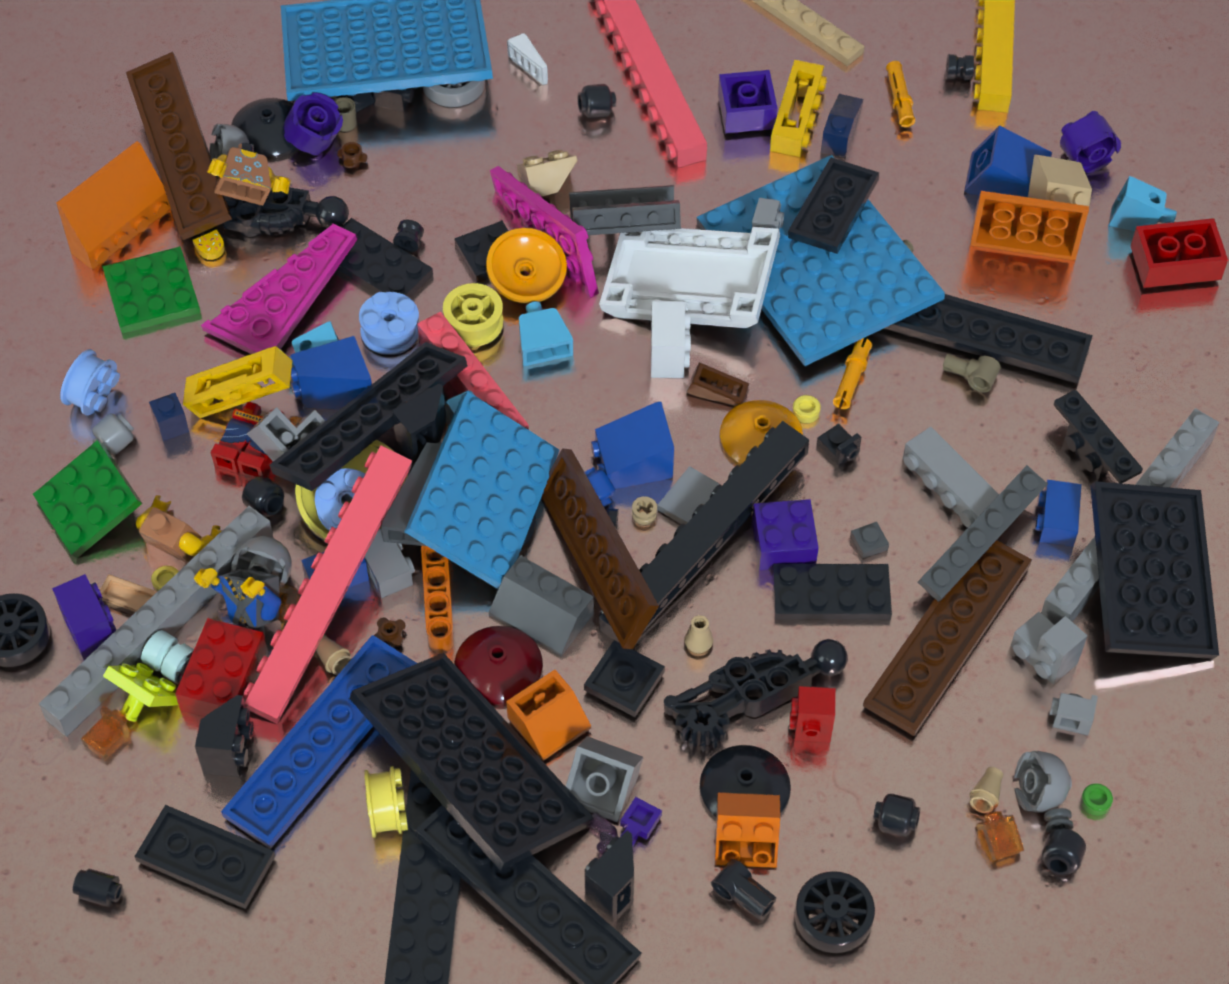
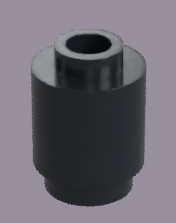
M93 869L80 870L73 883V894L79 895L80 899L110 907L113 902H118L123 890V885L120 884L118 876Z

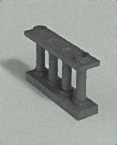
M674 185L569 192L570 218L577 225H582L588 235L681 229L679 200H674Z

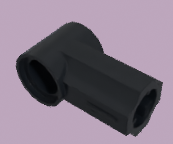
M731 859L711 881V886L722 898L728 901L734 900L758 920L764 918L776 902L777 897L755 881L750 871L735 859Z

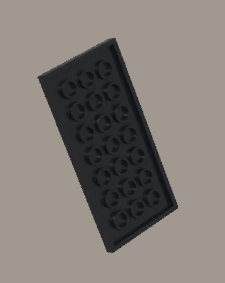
M444 652L352 690L349 699L500 871L591 825L594 817Z

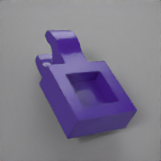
M635 797L620 820V826L625 828L621 836L628 830L632 834L633 847L638 836L647 840L662 817V810Z

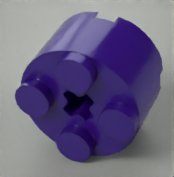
M321 93L300 96L285 119L284 138L301 151L311 155H319L330 147L342 127L343 117L342 115L340 116L337 110L338 105L330 97Z
M1097 111L1089 112L1085 117L1074 123H1067L1061 129L1063 134L1060 139L1061 149L1070 161L1081 162L1086 173H1093L1107 166L1112 161V154L1115 151L1118 154L1121 149L1120 139L1107 120Z

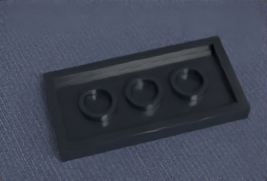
M830 157L789 228L788 238L838 254L879 181V172Z
M350 218L342 226V228L356 234L357 241L337 269L375 294L378 292H396L410 298L433 275L432 267L355 219Z
M773 564L775 620H891L889 564Z
M165 804L134 857L141 864L246 909L274 860L275 853L271 849Z

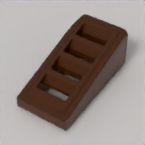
M699 362L686 393L737 406L743 404L749 383ZM722 385L727 386L726 391L721 390ZM733 388L738 389L736 396L731 394Z

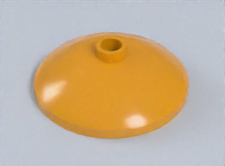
M518 228L502 234L494 241L487 255L486 270L491 284L501 295L515 302L531 303L544 301L560 289L566 276L567 262L561 246L550 235L537 229ZM527 271L529 275L523 276L520 272Z
M752 400L737 405L726 414L721 423L719 438L726 456L733 463L741 466L745 462L749 451L754 446L758 447L764 441L766 433L772 427L776 428L782 421L802 435L803 430L798 418L785 406L768 400Z

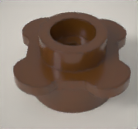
M356 142L344 144L342 149H339L337 152L338 157L344 161L346 168H353L355 165H358L360 162L364 163L368 159L367 154L362 152L361 145Z
M382 617L377 621L378 631L374 635L391 647L398 646L403 642L402 630L406 628L403 620L392 621Z

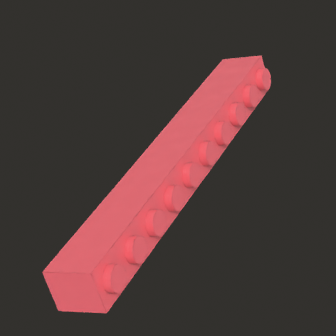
M595 0L599 16L603 15L607 32L613 35L614 47L616 50H620L623 65L630 70L632 84L634 86L637 85L642 104L646 103L651 122H655L657 125L658 137L661 141L664 140L666 144V152L669 159L674 160L677 168L705 161L707 142L636 0Z
M383 446L379 447L377 453L373 451L370 453L364 466L368 468L364 478L359 476L351 492L355 493L350 503L345 501L338 515L341 518L338 527L332 526L325 539V543L328 546L324 554L318 552L311 566V568L315 569L310 579L305 577L298 590V594L301 597L297 605L291 604L285 614L284 620L288 621L283 631L279 629L276 631L270 643L274 647L270 656L264 655L257 667L256 672L260 673L255 684L250 682L243 694V698L246 699L245 706L250 708L251 712L278 724L382 525V521L411 469L412 460Z

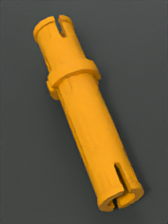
M892 61L886 65V71L894 97L892 102L893 108L897 111L899 124L902 127H910L915 123L912 110L913 100L908 94L902 64L899 61Z
M864 338L856 341L852 354L848 355L846 359V369L833 399V404L837 408H839L842 399L844 402L841 409H848L851 405L861 373L866 370L868 363L866 359L872 348V343L868 339H866L864 347H861Z

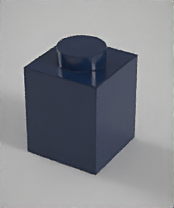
M175 392L149 401L154 422L163 441L189 432L185 413Z

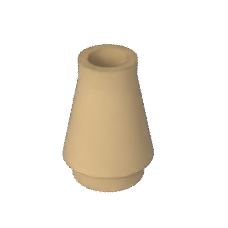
M701 615L695 616L692 619L691 625L684 637L686 647L694 653H704L713 645V635L709 627V621Z
M324 634L316 652L327 672L338 675L352 659L350 652Z
M988 767L982 778L970 792V805L976 811L990 813L998 807L1003 778L1001 770L995 767Z

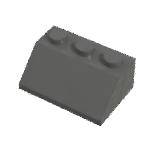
M520 555L503 577L489 610V615L509 627L521 630L538 644L562 657L593 616L594 596Z

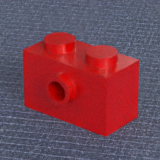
M799 686L798 697H792L789 716V729L795 730L794 741L831 743L835 720L836 688Z

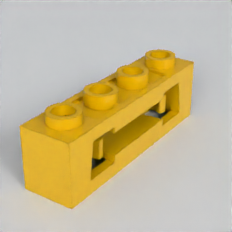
M794 60L771 134V152L800 157L803 147L808 148L810 140L808 129L814 128L816 114H813L814 110H819L822 98L819 92L825 91L827 77L823 76V65ZM797 88H799L798 96L805 97L799 116L798 128H796L797 121L790 120L796 102Z
M273 346L186 377L183 405L199 418H203L290 388L292 359L278 347ZM269 378L275 382L266 387H262L257 383L263 381L264 384H268ZM214 398L218 400L223 399V402L213 404Z

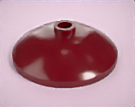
M490 626L474 632L461 644L454 661V665L492 706H507L506 701L541 679L543 672L542 655L536 642L521 630L509 626ZM495 654H502V655H503V656L500 657V658H495V657H493V655H495Z

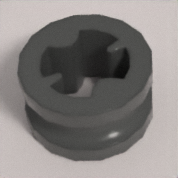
M1065 808L1047 811L1044 814V820L1048 822L1045 826L1046 831L1051 833V831L1060 828L1072 830L1074 827L1073 822L1070 820L1072 812Z

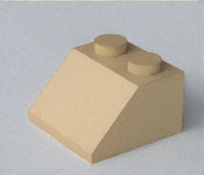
M1034 155L1028 193L1029 198L1090 206L1092 188L1081 162Z

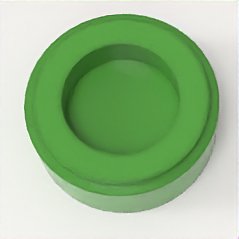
M1097 783L1088 785L1081 796L1083 809L1094 816L1106 814L1113 802L1111 791L1106 786Z

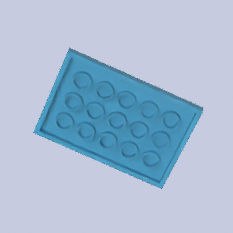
M467 391L460 399L404 532L499 589L503 577L519 556L549 479V471L560 450Z

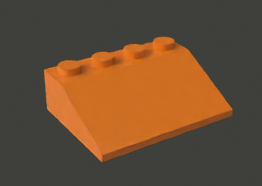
M138 141L56 202L71 254L91 270L104 263L112 254L126 246L131 239L145 231L150 224L159 217L164 216L171 209L164 186L141 143Z
M981 191L976 205L970 245L1076 261L1089 206Z

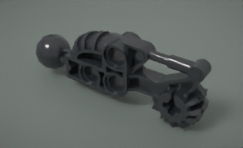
M289 187L288 194L282 191L272 192L270 190L263 206L224 196L232 219L224 222L223 227L227 230L238 231L246 237H254L258 234H263V232H266L267 235L278 232L281 235L287 230L289 232L294 231L295 226L300 224L306 225L309 216L317 217L320 224L326 228L332 224L341 227L348 220L349 209L342 198L328 196L320 200V202L311 201L308 190Z
M825 639L819 641L814 646L811 658L805 661L798 654L787 656L782 653V650L771 652L770 649L765 650L763 654L755 652L751 655V658L748 656L743 658L734 657L728 660L725 666L710 673L709 680L703 684L690 688L677 696L669 695L665 697L664 711L676 719V729L680 732V739L682 742L689 741L691 750L697 745L700 746L703 752L706 750V745L716 749L718 741H724L726 738L725 731L730 727V717L742 712L750 717H757L792 699V697L798 696L799 686L811 687L812 677L816 674L834 676L842 672L848 662V654L845 646L838 640ZM735 674H741V675H743V677H740V678H739V677H734L733 675H735ZM775 683H783V684H785V685H783V686H776V685H774V684H775ZM710 689L714 692L725 694L712 702H691L697 699V696ZM756 696L759 697V699L751 700L749 699V697Z

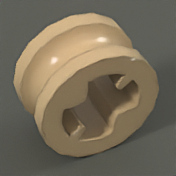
M642 496L637 498L632 504L633 520L640 525L652 524L657 518L656 502L650 497ZM640 508H643L644 510L649 509V513L646 514L644 511L640 512Z

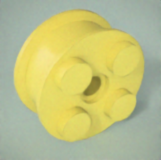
M478 283L464 284L456 287L446 296L443 303V315L468 347L475 348L488 344L496 339L502 331L504 323L502 315L503 304L498 293L492 288Z
M391 766L388 772L369 774L368 770H364L366 802L372 837L376 838L378 832L397 830L399 834H402V831L408 830L406 812H400L405 810L403 788L397 789V787H402L400 768L394 769V766Z

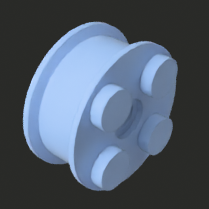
M378 292L362 305L359 311L360 333L362 341L370 350L379 354L395 355L410 349L419 338L417 323H419V311L414 301L409 297L396 292Z
M91 349L82 352L75 359L64 378L60 392L61 402L65 405L74 404L80 407L81 412L87 416L92 415L96 411L101 412L107 404L106 397L111 389L116 386L120 378L116 362L111 359L104 361L98 358L96 352Z
M350 468L340 469L317 487L315 493L317 515L327 530L330 531L332 526L338 527L341 521L338 515L345 501H352L355 493L351 492L357 478L359 476L364 478L365 473Z

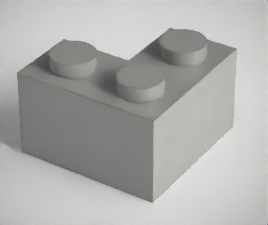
M276 407L266 414L247 435L274 462L325 422V420L314 410L294 426Z
M1038 612L1014 632L1011 647L1018 657L1027 660L1035 668L1040 677L1048 679L1054 685L1078 664L1088 635L1066 616L1054 625L1043 614Z

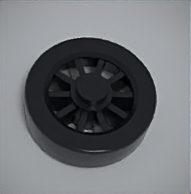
M9 593L0 595V666H19L33 660L44 650L50 637V625L45 611L38 601L24 594ZM21 642L25 643V645L18 647ZM9 645L13 646L14 649L8 650Z
M838 871L823 872L809 879L799 891L795 907V922L802 937L813 947L830 953L847 952L863 943L871 931L875 916L874 900L865 884L850 874ZM809 914L817 915L809 919ZM824 923L825 927L822 933L815 929L816 926ZM842 925L851 932L850 935L844 936ZM830 928L836 929L837 937L827 936Z

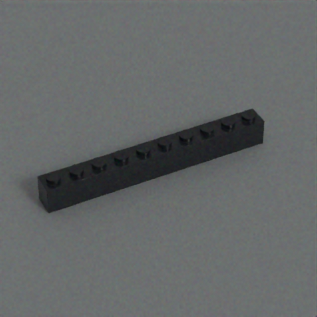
M784 421L776 428L772 427L766 433L764 441L758 447L754 446L749 451L745 462L741 466H735L730 472L728 480L723 485L719 484L710 495V499L704 505L700 504L694 510L690 521L687 524H681L675 531L674 538L668 544H662L657 550L655 558L649 564L645 563L639 569L659 605L645 630L753 514V505L755 503H763L808 454L809 439ZM601 610L599 614L600 631L612 640L618 641L605 614Z

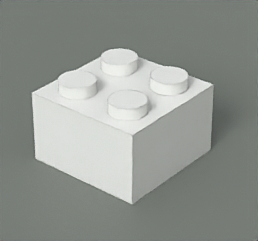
M652 301L651 378H684V367H690V313H685V302Z

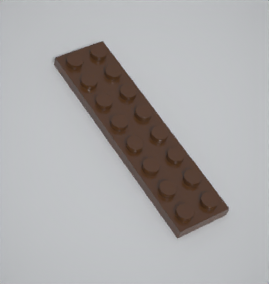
M170 52L127 71L126 75L182 239H188L231 220L232 217L224 195L214 193L218 176L207 172L212 159L175 54Z
M562 448L549 471V479L542 498L622 648L633 649L659 605L572 449Z
M996 540L939 602L934 599L865 698L863 707L915 736L1030 567L1032 559Z

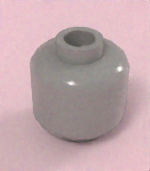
M109 413L93 427L92 432L96 438L92 442L94 443L98 440L104 444L110 453L118 454L133 440L132 431L134 428L120 413L117 416Z

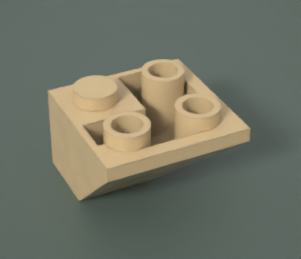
M555 150L548 152V157L546 158L538 157V155L523 158V163L517 164V169L522 182L534 193H539L541 196L558 193L576 164L577 157L575 155L569 154L568 151Z

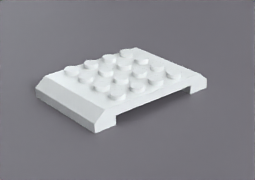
M752 227L751 233L681 228L620 233L599 303L600 308L616 318L651 320L652 301L685 302V313H690V324L748 328L757 324L780 238L779 229Z

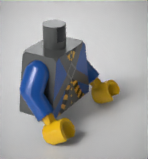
M213 568L200 569L194 576L195 582L203 588H208L211 584V587L224 597L231 622L246 625L249 629L263 632L265 637L264 625L275 622L279 618V608L281 605V599L279 598V576L242 568L217 577L218 574Z

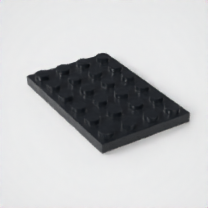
M1095 481L1090 485L1106 652L1210 659L1219 656L1201 490Z

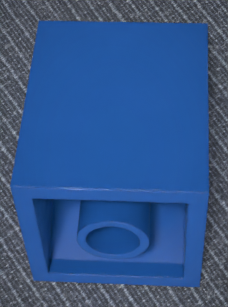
M999 125L972 152L964 192L980 195L981 191L1028 197L1034 155L1051 157L1052 152Z
M355 336L290 354L292 359V391L295 399L301 398L304 408L340 410L372 385L369 371Z
M661 401L595 429V441H591L593 457L599 458L600 464H597V470H604L615 489L673 478L674 444Z

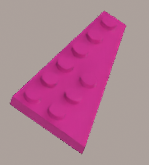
M499 166L491 169L490 174L494 189L512 211L518 209L527 228L534 227L550 235L558 242L565 254L567 268L570 271L571 277L576 283L580 280L584 283L585 293L590 298L599 294L592 265L593 255L588 248V234L585 228L573 222L567 214L557 210L552 203L549 204L539 193H534L524 182L521 183L514 178L512 173L506 172Z
M332 224L311 240L306 249L298 255L293 254L290 256L285 265L278 270L273 269L243 292L242 298L231 306L226 305L220 310L221 314L212 321L209 319L201 325L203 331L250 354L273 346L281 349L356 243V234Z

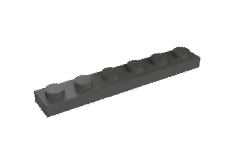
M1026 465L917 583L939 602L1048 483Z

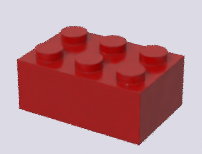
M1214 218L1136 226L1131 243V250L1143 288L1221 280L1228 262Z
M207 618L175 693L180 711L205 717L236 695L243 696L250 682L254 683L258 674L256 672L257 667L267 652L264 633Z

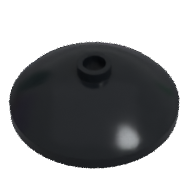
M280 98L255 100L242 107L232 120L231 125L240 128L247 135L249 144H253L254 153L264 155L267 160L287 156L298 149L284 138L285 119L294 103Z
M737 745L719 751L706 763L701 773L699 789L704 807L715 820L718 793L780 795L781 816L789 802L791 783L785 766L775 755L760 747ZM743 775H748L751 777V779L745 781L741 777Z

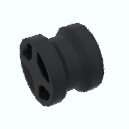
M406 219L400 221L397 227L398 233L393 238V244L408 253L417 251L420 245L419 239L423 236L424 228L414 220Z

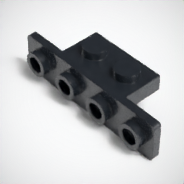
M1073 390L1054 401L1055 408L1069 423L1065 436L1067 446L1071 451L1076 452L1083 461L1085 468L1092 472L1097 479L1106 476L1109 471L1118 483L1122 484L1142 473V466L1077 390Z

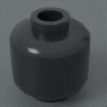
M606 84L584 86L577 96L579 112L584 113L587 118L609 116L612 107H616L615 92H611Z
M257 476L245 485L242 492V502L246 507H252L265 518L277 514L283 507L284 491L270 478Z
M892 793L887 794L883 802H876L873 819L879 820L878 825L882 832L905 837L911 831H916L920 817V807H916V802L911 797Z
M1060 828L1053 830L1047 836L1044 844L1042 860L1048 869L1055 874L1066 875L1074 873L1082 864L1086 852V843L1077 832L1071 829Z

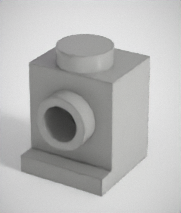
M759 198L752 220V227L776 228L780 232L784 221V212H780V201Z
M1061 693L1060 698L1053 697L1049 715L1055 716L1053 727L1088 735L1093 724L1098 696L1092 695L1091 699H1086L1074 693Z

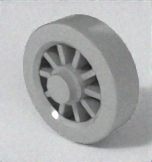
M485 80L459 82L458 84H441L431 87L423 86L422 88L425 95L434 103L446 107H460L472 103L482 94Z

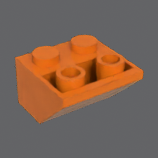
M555 669L506 701L507 718L542 761L591 729V724L574 691Z
M718 793L715 865H727L731 859H735L744 866L777 868L780 795Z

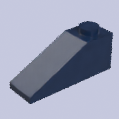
M843 94L838 95L823 131L821 153L846 158L864 99Z

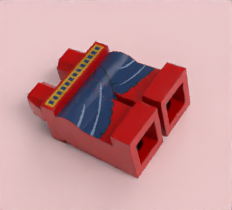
M249 401L242 410H234L232 419L228 422L219 444L215 443L210 452L214 467L236 474L240 470L241 475L249 478L257 476L267 477L270 464L273 461L247 435L263 418L260 416L262 410L258 404ZM224 459L231 461V463L225 462ZM249 467L255 468L257 471H253Z

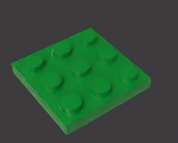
M181 246L102 266L122 334L201 313Z
M98 440L33 493V496L68 551L76 558L143 504L104 444Z

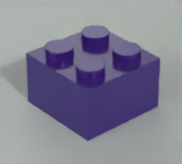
M770 70L719 74L718 98L725 133L773 129L778 107Z
M811 499L755 503L753 505L752 527L759 570L773 569V564H816L819 546Z
M86 574L52 588L63 619L83 661L116 631L113 617L108 606L104 605L103 597L96 582L90 584Z

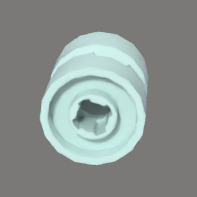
M160 630L152 635L144 646L141 660L145 665L155 671H161L163 676L179 684L194 649L185 643L180 645L177 638Z

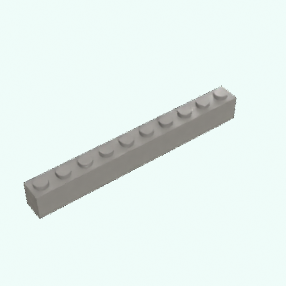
M1195 408L1135 485L1177 488L1213 441L1220 422ZM1095 536L1044 601L1041 614L1054 625L1065 616L1073 622L1100 587Z
M250 506L240 513L39 703L45 720L66 737L73 732L119 688L103 677L108 666H118L123 663L128 665L142 663V651L152 635L157 631L163 630L173 636L218 593L211 587V584L208 588H203L195 582L194 576L202 568H213L218 574L217 577L232 572L231 563L244 542L257 536L274 538L270 521Z

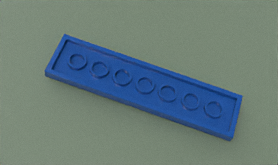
M372 635L221 811L222 816L271 849L373 727L349 699L352 690L417 663Z

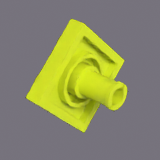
M123 663L118 666H108L103 677L129 693L119 714L121 716L125 715V719L133 722L137 721L144 704L148 707L178 705L175 695L176 685L167 679H159L152 674L153 669L142 663H137V665Z

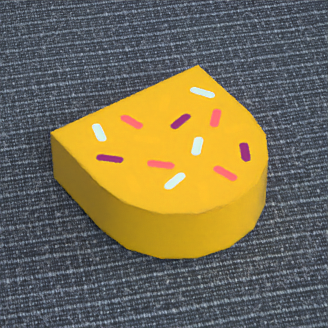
M217 230L193 240L194 247L204 259H217L225 251L223 239Z

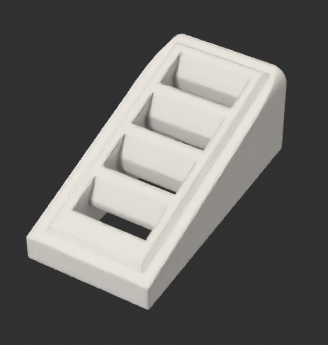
M523 33L508 39V56L542 85L548 84L547 65L527 35Z

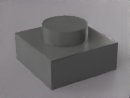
M877 521L851 530L850 537L862 559L888 550L889 542Z

